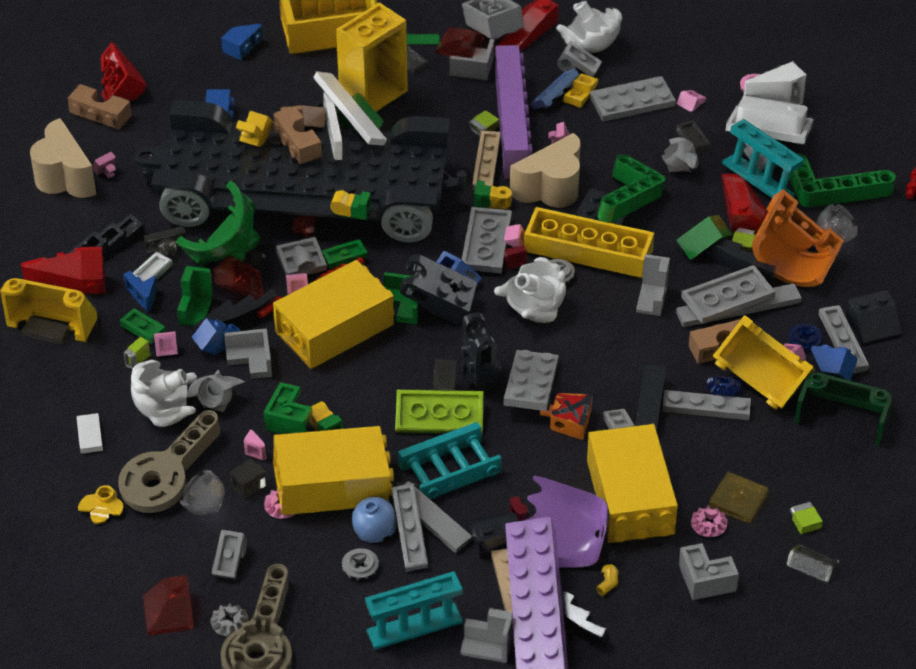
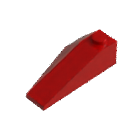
M536 0L525 6L521 10L524 27L518 29L517 32L504 34L498 46L519 45V52L558 22V4L550 0Z
M111 42L101 56V71L104 73V78L101 81L102 85L105 86V90L102 91V97L105 102L113 95L128 101H134L139 95L144 93L147 85L140 73L116 44Z
M722 174L731 232L737 231L738 228L758 232L768 214L767 210L744 178L738 174Z
M102 247L76 248L72 253L64 254V252L57 253V257L49 259L42 257L21 263L23 280L78 290L83 294H105L106 270Z

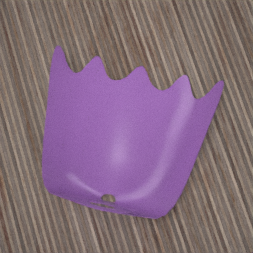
M533 476L534 481L541 486L542 491L528 496L527 499L536 507V513L526 520L551 516L556 529L558 558H561L558 559L559 567H585L595 564L599 559L606 532V502L589 492L547 478ZM603 526H604V532H603V536H602V539H601L602 529H603ZM597 530H600L599 537L597 538L595 533Z

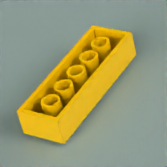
M538 207L535 208L524 234V247L527 253L562 259L568 262L643 278L644 257L646 254H652L654 232Z

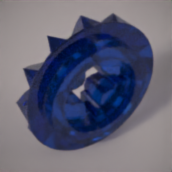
M797 324L790 329L788 334L789 343L802 345L803 351L806 348L811 350L812 346H819L822 342L821 331L811 324Z
M714 375L712 378L707 379L706 387L716 395L731 396L740 392L741 382L735 377H729V375Z

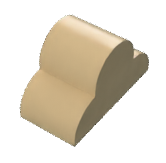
M61 118L52 121L45 129V138L37 141L30 150L36 187L42 192L50 194L67 191L72 196L80 198L96 195L91 163Z
M572 133L511 165L510 189L512 197L527 203L541 200L548 206L558 208L573 204L578 198L579 138Z

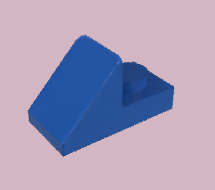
M131 271L124 273L125 289L146 312L151 311L157 293L156 276L142 282L141 278L136 277Z

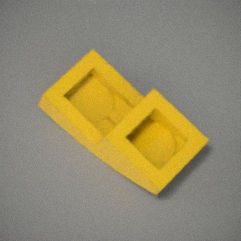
M581 73L573 81L572 88L564 95L563 102L581 108L590 97V91H594L598 79Z

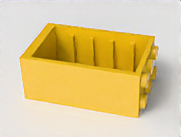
M279 0L281 21L290 54L336 48V29L377 4V0Z
M377 3L336 29L339 83L351 97L359 92L377 112L408 91L406 20L381 3Z
M355 260L273 302L275 332L312 369L393 326L395 314L393 309L394 296L390 290H387L381 284L378 278H375L369 272L366 266H362Z
M654 424L589 432L587 463L596 496L603 499L607 504L606 536L608 543L675 534L677 502Z
M380 426L274 435L273 467L281 515L354 509L358 503L369 497H379L389 501V496H392V484L390 482L394 481L393 469L388 467L390 465L389 451H385L387 447L386 435H382Z

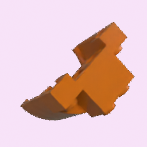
M783 189L773 196L766 209L768 214L753 239L752 249L757 261L776 266L775 278L780 281L795 284V286L799 287L820 285L844 240L830 228L823 230L796 207L798 201ZM812 245H815L818 253L809 252L807 250Z

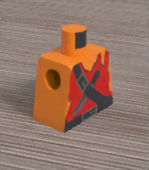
M559 393L556 395L554 405L548 404L547 411L540 410V416L551 417L550 428L553 431L583 440L592 410V395Z

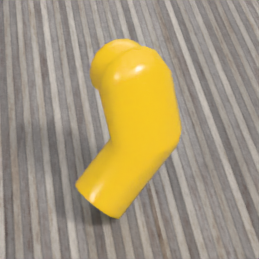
M605 565L602 568L605 581L596 587V591L600 596H604L618 585V570L614 565Z

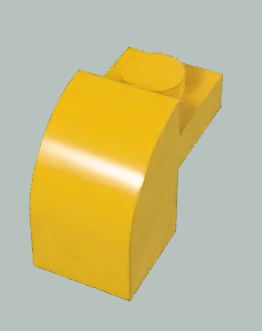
M250 111L247 121L238 120L236 128L241 132L239 141L258 147L262 146L270 134L272 122L274 121L266 115Z

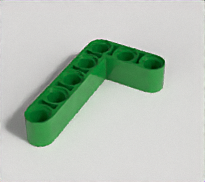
M802 154L797 155L804 159L803 166L791 172L789 177L798 202L804 207L888 197L893 194L896 179L895 174L889 170L815 179L807 158Z
M618 155L612 176L626 185L602 197L597 214L598 219L606 223H612L659 199L664 187L665 177L627 155Z

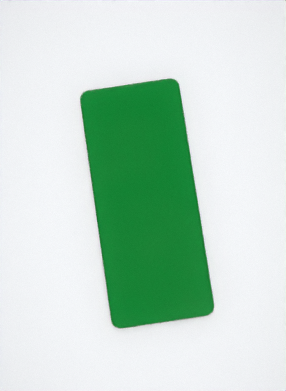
M407 34V44H439L440 35Z

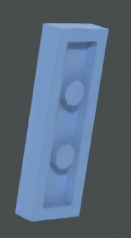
M576 69L564 72L531 103L533 109L536 110L541 107L545 109L553 103L552 99L561 96L564 93L563 89L570 87L574 79L579 75Z

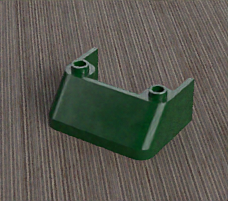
M818 372L807 375L798 398L794 424L799 425L807 400L811 394L882 413L875 442L876 446L880 445L894 401L888 391Z

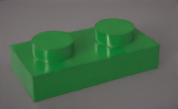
M360 239L322 250L329 270L339 267V265L344 263L349 264L359 257L367 259V251Z
M135 308L120 319L122 327L138 337L144 338L150 344L155 342L154 334L166 333L165 326Z

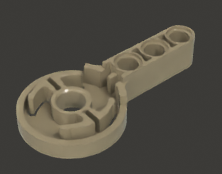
M210 410L202 412L167 450L147 452L132 458L123 467L118 479L119 490L124 502L132 509L144 513L160 512L176 504L186 489L187 479L185 471L221 432L217 414ZM151 480L160 481V483L154 487L146 486V484Z
M274 564L268 568L253 619L241 623L242 628L233 632L225 640L221 649L222 669H231V666L232 669H290L292 664L291 645L284 635L283 629L278 626L289 588L288 570L284 565ZM257 651L264 653V655L258 659H253L248 656L250 653Z

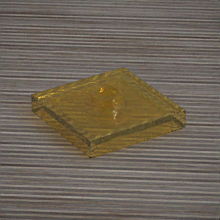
M727 472L710 499L709 507L713 509L718 507L719 511L750 523L766 497L768 487Z

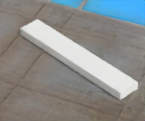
M316 72L314 79L368 144L385 145L387 139L332 73Z
M324 91V108L327 114L326 123L333 157L335 160H342V138L334 102Z

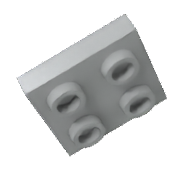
M316 237L276 246V252L285 275L303 273L309 275L327 270V264Z

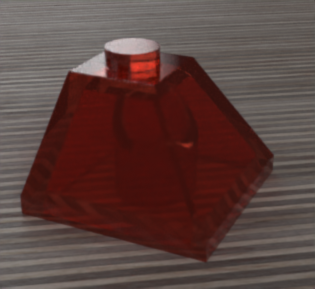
M448 27L436 49V53L473 59L475 48H479L484 35L468 29Z
M229 255L213 269L215 284L220 288L243 297L251 294L255 301L264 295L261 272L237 258Z
M187 575L164 578L143 595L147 635L194 629Z

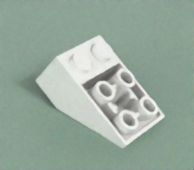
M790 62L745 81L743 96L801 105L803 104L806 74L794 62Z

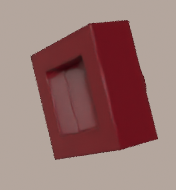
M524 245L504 250V265L507 270L526 264L527 250Z
M518 496L510 498L509 511L516 514L518 521L526 520V517L529 516L526 504H522Z

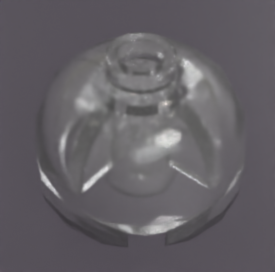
M833 204L829 205L821 212L817 219L818 226L823 230L828 228L833 230L844 240L843 244L851 241L857 235V226L853 227L851 222L854 218L846 208L839 204L833 206Z
M211 470L202 471L205 474L201 477L198 475L194 476L181 493L184 499L183 501L180 500V503L193 514L204 516L218 511L223 504L222 501L225 495L224 485Z

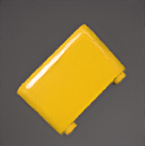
M12 278L5 282L0 291L6 324L9 327L17 328L18 322L22 320L31 323L35 315L69 322V331H75V340L86 342L97 321L96 308L78 290Z
M745 315L713 355L717 360L715 364L724 371L728 368L768 398L766 403L775 410L778 407L783 409L804 385L807 375L815 372L811 364L807 361H801L799 356L764 332L763 329L755 325Z

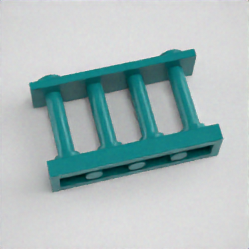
M745 119L732 125L730 133L738 138L735 153L724 159L722 164L771 198L783 189L794 197L795 194L787 189L788 180L791 172L803 166L804 159ZM745 143L753 148L750 162L742 158ZM760 153L768 158L765 172L756 168ZM775 163L783 168L780 183L771 178Z
M478 422L398 451V463L402 472L412 469L421 482L419 491L427 498L434 499L439 495L501 472V456L497 455L489 458L480 444L481 426ZM472 446L481 462L469 465L460 450ZM452 454L461 469L450 473L440 457ZM429 461L433 462L441 477L431 481L420 466Z
M453 571L365 598V603L372 620L376 621L377 626L367 629L374 650L463 623L455 603H452L453 597L463 595L462 587L455 572ZM443 601L442 607L430 610V604ZM421 607V613L408 617V611ZM399 614V620L386 623L387 617Z

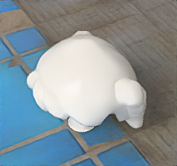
M587 1L576 3L573 7L574 11L578 14L573 23L568 27L564 25L557 26V30L562 34L567 45L572 41L588 53H596L605 50L615 40L620 31L622 15L615 8H607L606 13H602L597 9L590 8Z
M536 258L534 263L521 266L518 275L509 279L502 286L496 287L494 293L497 296L506 297L509 305L522 315L524 319L537 323L552 322L557 317L558 308L566 294V274L558 264L551 263L547 258Z
M155 360L139 363L132 369L131 395L137 409L149 417L154 425L158 427L170 426L196 412L193 406H186L187 385L197 380L195 373L186 374L182 369H178V371H164L159 369L161 364Z

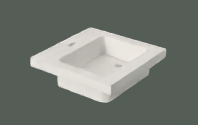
M743 96L727 121L725 131H730L732 125L745 119L773 139L804 144L812 127L813 119L806 118L808 107L803 105Z

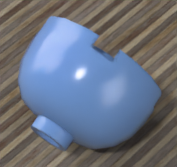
M369 497L357 504L352 513V525L355 533L362 541L377 543L383 541L384 537L394 534L397 528V516L394 508L388 501L379 497Z

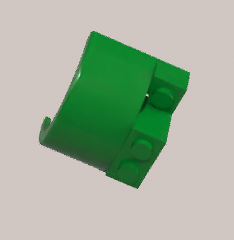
M232 180L228 182L226 187L231 191L236 206L232 207L230 205L228 207L232 213L211 235L207 243L202 239L199 240V243L191 242L182 236L176 241L190 258L202 268L211 262L225 260L234 268L243 262L246 253L250 249H254L261 238L253 229V214L257 206L241 192Z

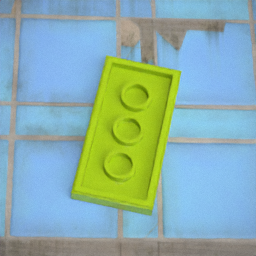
M397 390L396 433H448L478 422L481 426V434H483V391Z

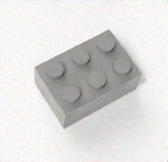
M471 0L462 4L466 25L491 39H498L503 34L514 33L524 27L521 6L511 0Z

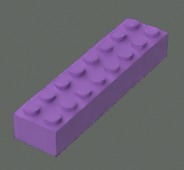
M519 45L496 46L495 78L504 180L510 179L511 165L532 155V144H529L531 143V132L528 131L530 126L529 117H527L528 104H525L527 103V91H524L526 90V80L523 78L525 75L524 66H521L523 65V53H519Z
M551 516L506 523L517 669H568L557 538Z

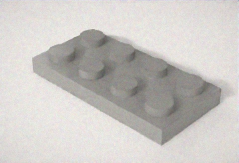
M662 76L590 91V99L603 122L674 107L676 102Z
M478 207L471 208L462 260L474 271L502 273L504 250H506L507 246L504 237L506 228L511 223L512 211Z
M753 265L684 290L681 297L701 324L775 298V291Z
M516 350L503 405L547 411L559 355L537 353L529 350Z

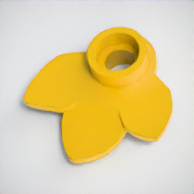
M103 485L96 490L95 494L87 495L81 500L78 505V511L90 512L92 522L94 524H102L109 519L110 515H121L123 503L117 498L116 491L111 486Z

